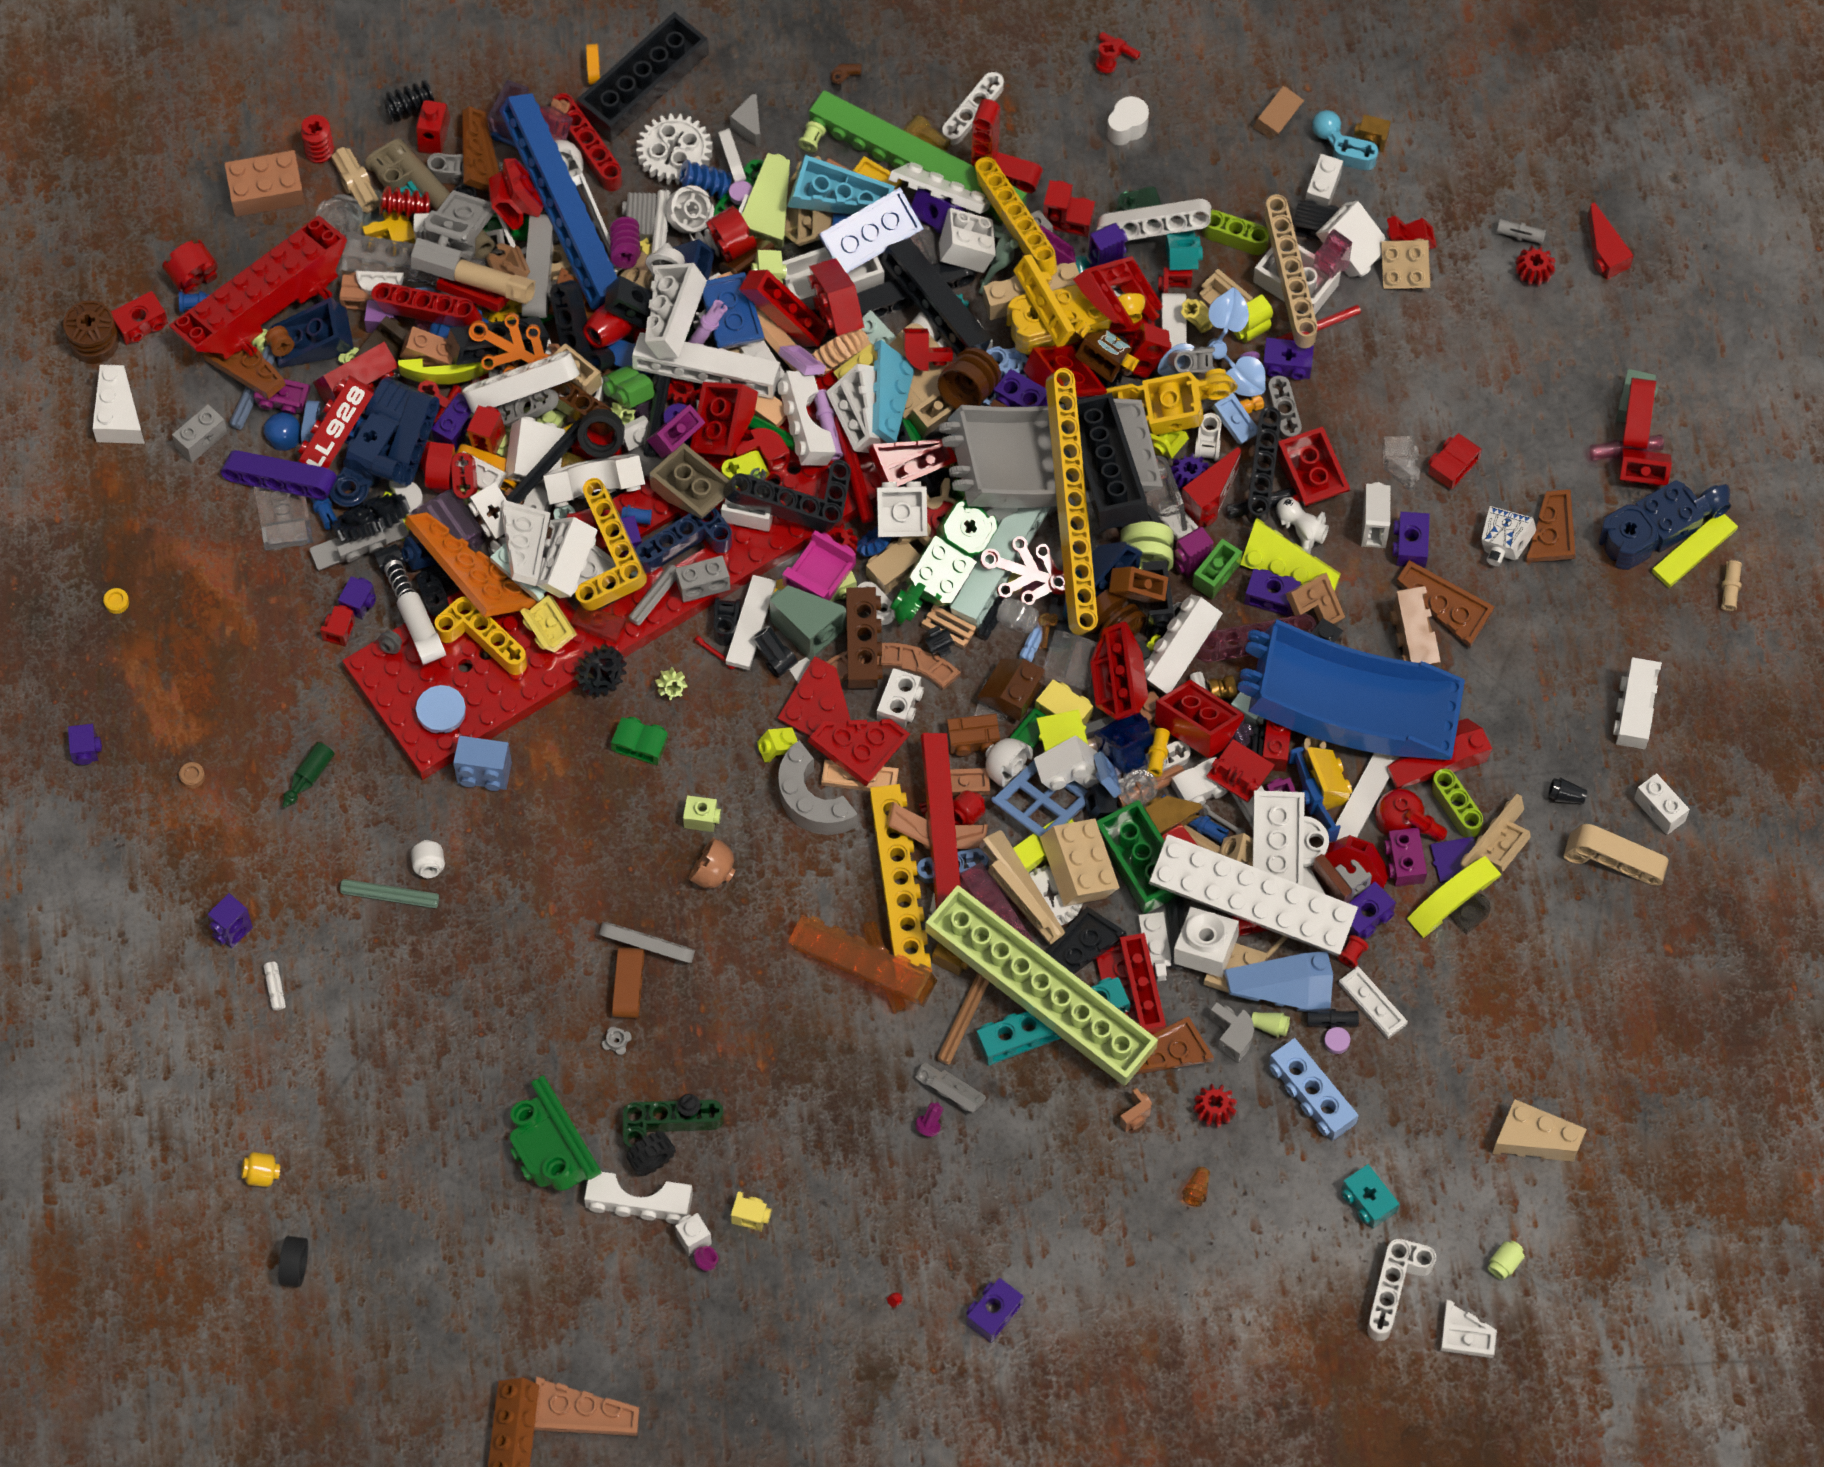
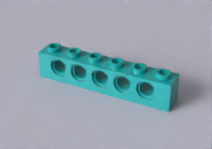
M1119 977L1114 979L1105 978L1099 981L1097 985L1091 987L1124 1014L1127 1011L1128 1013L1130 1012V1002ZM1028 1011L1019 1015L1017 1013L1010 1014L1003 1021L995 1024L993 1022L986 1023L977 1030V1041L988 1066L1062 1038ZM1025 1025H1033L1035 1029L1027 1032L1023 1030V1027ZM1001 1034H1009L1012 1038L1004 1041L999 1036Z

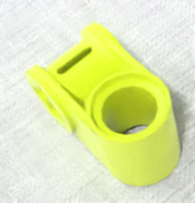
M751 451L745 455L728 459L722 464L721 468L722 474L729 480L738 473L762 480L766 479L769 475L759 451Z

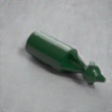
M321 742L315 743L295 771L292 789L286 791L283 795V808L295 804L298 800L297 794L312 787L335 755L328 746Z

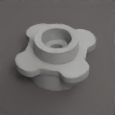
M611 1027L608 1029L606 1040L602 1042V1046L605 1050L611 1049L616 1051L618 1055H623L626 1052L625 1047L627 1043L632 1039L631 1034L624 1032L622 1029Z

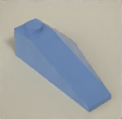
M1327 951L1303 953L1229 968L1224 971L1229 995L1255 1001L1262 999L1275 1002L1277 1006L1283 1007L1288 1005L1297 1007V1010L1304 1012L1323 1011L1331 1008L1333 972Z

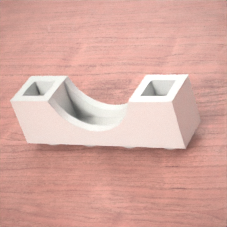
M786 371L778 383V393L782 397L783 410L788 418L789 431L793 436L795 452L799 457L800 464L828 465L836 453L831 432L816 425L809 417L806 408L819 392L814 375H804L800 371Z
M602 1172L597 1177L588 1180L584 1200L586 1208L596 1213L611 1211L623 1217H628L632 1214L638 1215L645 1220L653 1221L658 1218L665 1219L666 1222L671 1224H678L681 1218L689 1215L693 1190L692 1185L666 1181L657 1193L648 1197H635L626 1193L619 1186L616 1174Z

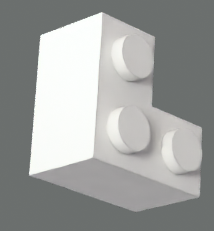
M1076 735L1034 758L1041 783L1052 791L1062 789L1066 784L1074 780L1086 789L1099 783L1095 774L1098 770L1093 756L1098 752Z

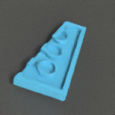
M879 340L875 342L874 351H877L878 354L877 360L874 361V371H877V382L873 385L876 403L873 404L872 432L885 442L894 443L897 441L915 367L907 358L884 341Z

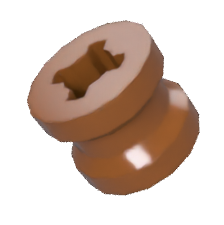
M275 326L265 335V341L271 346V351L275 356H284L294 348V341L288 336V331L283 326Z

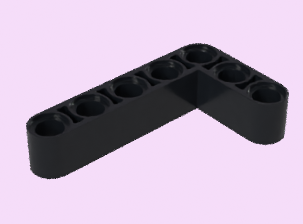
M843 460L834 461L822 475L818 498L742 473L735 474L724 486L723 494L732 503L763 513H769L772 516L822 532H829L843 517L851 469ZM734 485L738 486L741 491L737 490ZM829 493L833 494L835 496V499L832 498ZM780 500L784 501L785 504H786V506L783 505V504L780 502ZM803 507L806 508L809 513L805 512L803 510Z

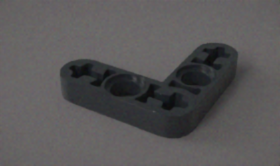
M440 565L423 570L416 575L419 591L431 616H438L449 606L443 587L455 584Z

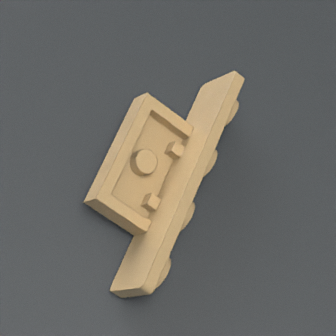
M1516 794L1512 800L1505 804L1504 810L1497 818L1492 820L1485 834L1481 835L1472 850L1463 856L1461 860L1462 870L1486 856L1497 870L1503 872L1531 838L1529 830L1514 824L1524 811L1521 795Z

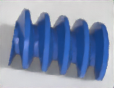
M685 160L680 168L679 180L682 182V187L689 186L690 184L700 187L704 191L707 189L710 197L717 192V199L721 200L730 187L732 173H726L722 169L717 171L715 167L708 168L705 164L699 165L698 162L691 163L689 160Z

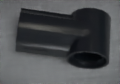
M770 626L754 634L752 640L765 657L767 668L776 678H780L798 663L794 653L782 644Z

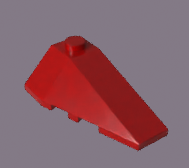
M1466 718L1458 721L1453 756L1450 760L1401 756L1391 763L1387 770L1396 789L1433 779L1435 773L1440 769H1449L1452 772L1486 763L1493 749L1483 728Z

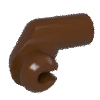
M839 64L831 72L830 80L834 84H841L850 75H861V64Z

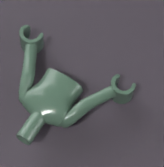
M994 223V239L1000 240L995 245L996 256L990 263L991 268L984 280H980L981 287L978 293L982 295L983 286L989 284L998 271L1012 264L1015 249L1019 245L1017 240H1012L1009 234L1002 232V226Z

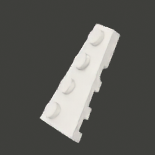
M911 162L891 171L889 180L897 183L898 179L909 182L908 187L912 189H928L931 196L947 199L950 197L951 203L980 214L989 210L991 203L985 198L983 193L964 189L965 186L955 181L949 182L943 179V175L936 172L929 173L923 170V167L917 163Z

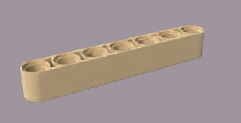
M1272 195L1266 201L1265 220L1296 345L1301 348H1309L1316 341L1317 322L1286 198L1281 195ZM1293 290H1297V291H1299L1300 293H1294V292H1292V291H1293ZM1297 311H1303V312H1305V313H1304V314H1300V313H1297ZM1301 332H1309L1310 334L1305 335Z

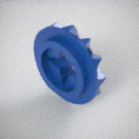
M877 526L871 531L868 530V533L861 537L862 539L857 543V551L861 556L878 554L888 546L892 537H878Z

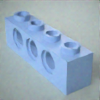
M1295 1038L1271 1054L1269 1061L1270 1071L1276 1078L1280 1077L1290 1096L1293 1098L1296 1096L1301 1102V1108L1308 1117L1312 1116L1315 1119L1317 1128L1322 1135H1328L1333 1141L1357 1124L1359 1115ZM1298 1068L1302 1073L1294 1075L1289 1070ZM1313 1087L1318 1093L1312 1095L1307 1093L1305 1089ZM1330 1107L1334 1112L1326 1114L1321 1108Z

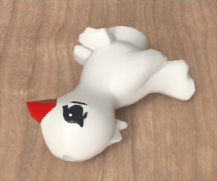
M1295 494L1293 497L1283 498L1278 502L1276 513L1281 524L1286 525V528L1290 524L1295 525L1296 533L1301 540V547L1304 551L1310 554L1314 542L1322 544L1325 541L1329 526L1325 524L1326 517L1324 512H1321L1318 517L1305 513L1301 507L1298 494Z

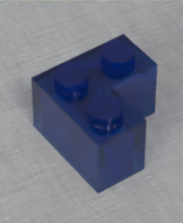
M1137 713L1120 720H1115L1093 733L1098 751L1103 752L1113 766L1126 775L1136 772L1140 767L1147 764L1144 749L1153 743V737L1147 718Z

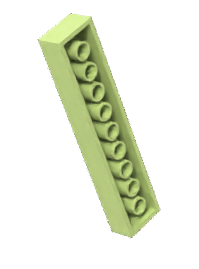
M959 885L954 888L926 921V933L1123 1086L1127 1085L1156 1050L1157 1038Z

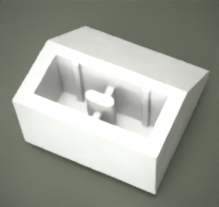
M949 208L939 242L940 261L984 273L996 256L993 219Z

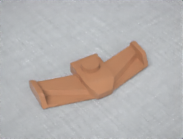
M892 802L889 807L887 825L919 841L926 849L931 850L927 812L924 819ZM988 824L955 825L957 849H980L979 846L987 835Z

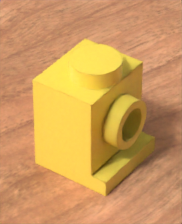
M738 1191L731 1214V1221L735 1225L762 1231L764 1223H769L772 1209L767 1208V1204L763 1203L759 1198H743V1193Z

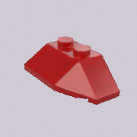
M1125 621L1103 629L1102 637L1090 661L1096 707L1116 720L1139 713L1148 699L1143 653Z

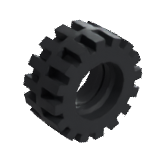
M657 1131L655 1134L653 1132L648 1137L645 1136L641 1141L635 1143L636 1145L630 1148L626 1158L638 1176H643L644 1174L646 1176L650 1172H656L658 1168H662L665 1163H668L669 1159L673 1158L674 1153H676V1148L663 1131Z

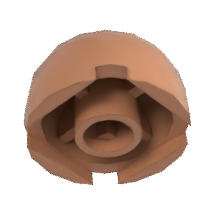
M713 837L703 849V855L696 861L689 876V879L694 884L703 888L718 887L723 881L728 883L736 871L732 868L734 856L729 846Z

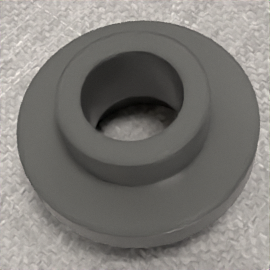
M386 631L378 637V642L384 652L396 654L401 649L402 639L397 633Z

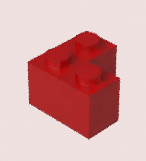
M1050 180L1044 200L1043 215L1052 224L1054 231L1088 237L1094 216L1095 201H1090L1084 197H1072V184L1060 180Z

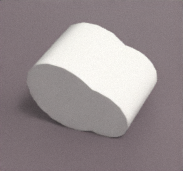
M1130 96L1124 97L1117 102L1114 111L1108 118L1107 137L1111 143L1125 145L1131 140L1143 137L1146 133L1149 109L1143 100Z

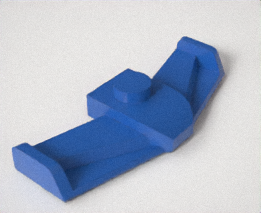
M1304 748L1292 749L1288 756L1289 764L1297 765L1303 786L1300 792H1304V805L1309 814L1315 815L1324 825L1329 836V842H1335L1341 826H1336L1322 804L1324 799L1315 779L1310 777L1303 758Z

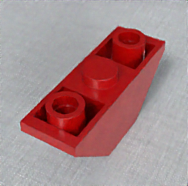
M1351 835L1329 843L1325 857L1334 868L1341 864L1348 873H1355L1356 869L1351 865V860H1355L1367 873L1370 872L1372 875L1370 885L1376 882L1384 889L1389 872L1373 843Z

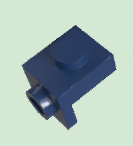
M411 536L405 538L401 554L412 570L438 564L422 543L416 544Z

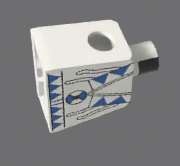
M1490 506L1482 535L1484 551L1489 553L1487 562L1498 567L1503 558L1518 559L1536 532L1534 519Z

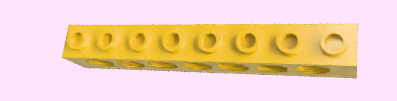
M900 784L870 787V800L897 981L927 978V969L931 968L930 953H925L924 945H928L927 933L925 930H921L920 922H924L923 907H918L917 899H921L920 885L914 883V876L918 874L916 861H911L910 853H914L913 838H908L907 835L887 825L888 815L885 814L886 811H889L892 802L897 803V805L903 808L907 807L906 792L901 793ZM897 833L900 837L892 839L888 835ZM894 856H901L903 860L896 862L893 861L891 858ZM897 879H904L907 881L903 885L895 883ZM900 902H908L910 906L902 908L898 904ZM911 925L914 928L911 931H905L901 927ZM914 948L917 952L915 954H907L905 950Z

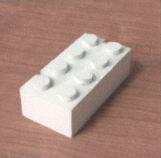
M825 247L782 261V264H786L787 268L786 278L782 279L783 284L811 310L815 309L812 297L816 295L815 290L811 289L807 276L811 275L809 266L831 259ZM877 256L847 273L855 284L857 293L884 283V270Z

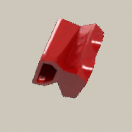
M516 158L504 159L502 171L488 179L490 204L492 209L512 230H517L523 225V213L539 217L544 206L528 171Z

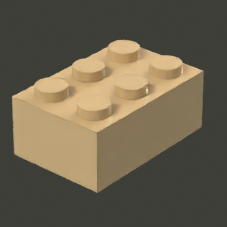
M1096 819L1056 825L1040 837L1064 906L1106 899L1120 888Z

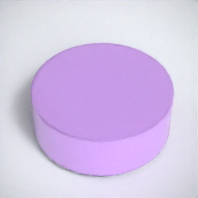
M746 181L734 182L729 188L730 200L734 204L741 205L745 194L750 197L752 186Z
M1340 1027L1328 1030L1324 1039L1326 1049L1333 1054L1344 1053L1350 1044L1349 1033Z

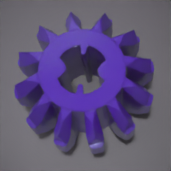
M1193 452L1190 454V457H1186L1182 453L1180 460L1174 459L1169 470V474L1172 476L1170 482L1171 484H1177L1176 489L1180 491L1184 486L1209 469V464L1203 463L1202 456L1197 459L1194 458Z

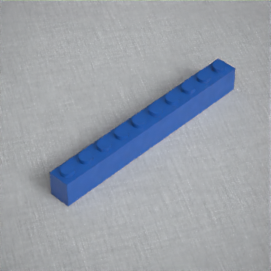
M533 94L509 96L501 106L500 113L590 308H599L605 303L607 287L618 278L614 271V266L606 254L604 244L600 241L595 225L587 213L585 203L581 200L576 184L568 172L567 164L561 157L558 145L549 131V126L545 122L539 104L536 102Z

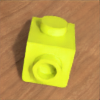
M1182 430L1160 434L1159 436L1150 433L1155 454L1171 459L1189 439L1187 433Z
M792 727L768 729L757 741V745L766 763L771 762L776 755H785L798 740Z

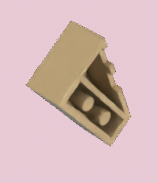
M1514 1099L1492 1154L1501 1155V1153L1517 1154L1520 1157L1529 1155L1539 1156L1541 1159L1574 1162L1587 1129Z

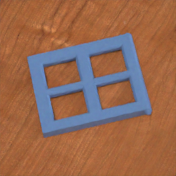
M1032 761L991 800L1038 837H1041L1053 826L1067 824L1086 806L1084 795L1088 791L1075 781L1066 784L1065 788L1079 798L1065 810L1050 799L1057 790L1052 791L1048 789L1042 793L1028 782L1038 771L1035 761ZM1019 788L1036 800L1024 812H1021L1007 801ZM1041 805L1058 816L1046 829L1029 818Z

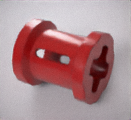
M1350 935L1347 939L1348 944L1341 954L1337 956V959L1346 967L1354 969L1358 965L1357 960L1363 952L1368 950L1369 946L1360 937Z

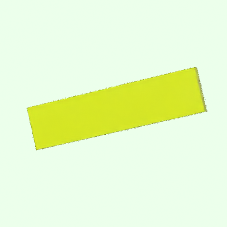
M1725 514L1718 518L1712 517L1656 565L1652 573L1668 588L1672 587L1731 536L1738 526Z

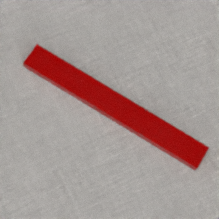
M923 733L921 735L935 906L937 910L957 885L961 887L947 733Z

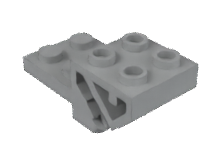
M453 190L437 212L432 210L425 218L423 230L430 233V239L428 241L417 238L411 254V268L455 281L454 273L458 262L461 259L471 260L475 254V238L495 213L490 202Z

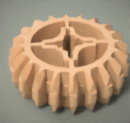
M859 329L839 335L812 353L817 360L826 366L825 373L817 375L824 376L832 369H838L871 344L866 332Z

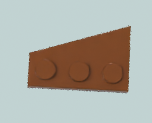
M1571 489L1546 491L1536 532L1533 535L1530 551H1528L1526 558L1527 563L1576 559Z
M1187 1016L1153 1034L1158 1039L1157 1048L1135 1075L1213 1062L1214 1056L1190 1017Z

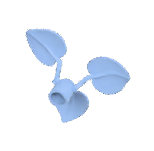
M1232 287L1217 297L1209 307L1208 315L1211 323L1217 328L1224 329L1218 338H1213L1208 342L1207 347H1215L1213 358H1224L1232 367L1226 374L1231 376L1238 385L1235 393L1243 396H1256L1265 392V370L1262 363L1255 357L1243 356L1237 360L1235 365L1226 355L1227 346L1223 338L1228 329L1233 332L1241 331L1246 326L1249 318L1248 307L1244 297L1236 288ZM1181 343L1172 347L1162 357L1158 365V373L1163 376L1179 374L1180 372L1174 371L1169 367L1167 362L1168 356L1174 350L1193 349L1195 347L1187 343ZM1183 355L1177 360L1179 368L1185 364V357ZM1192 373V374L1197 378L1200 373Z

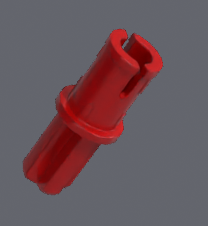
M1410 808L1408 813L1405 814V819L1419 828L1421 834H1427L1438 842L1445 839L1447 829L1436 823L1432 816H1424L1414 808Z

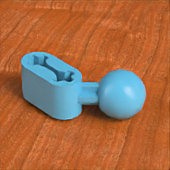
M1323 110L1315 115L1312 120L1314 134L1321 139L1329 140L1334 148L1333 158L1343 160V166L1368 171L1375 167L1378 148L1374 143L1342 136L1340 133L1341 121L1334 111Z

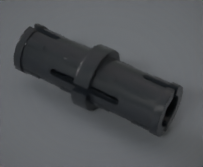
M1330 1009V1011H1307V1027L1324 1026L1330 1027V1029L1342 1026L1358 1027L1359 1013L1358 1011H1336V1009Z

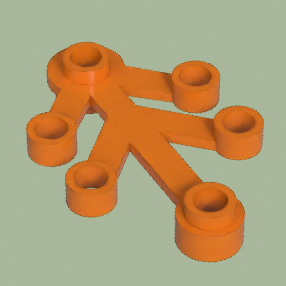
M508 313L504 320L505 325L509 328L513 343L488 330L487 324L483 321H474L469 327V336L474 341L487 340L507 351L495 356L491 354L484 355L481 365L486 370H492L497 365L519 359L532 363L551 356L544 353L540 340L541 330L535 324L529 325L526 329V336L532 342L534 354L525 350L518 326L519 317L515 313ZM509 317H514L516 319V323L509 324L507 322V319ZM481 326L483 332L478 334L474 331V328ZM534 328L538 331V334L531 336L529 330ZM487 358L492 359L493 364L487 366L484 360ZM506 366L503 370V373L508 370L515 369V367Z

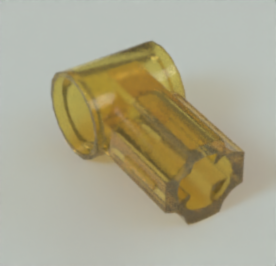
M915 115L903 129V131L945 152L951 143L950 138L932 128L929 121L921 115Z

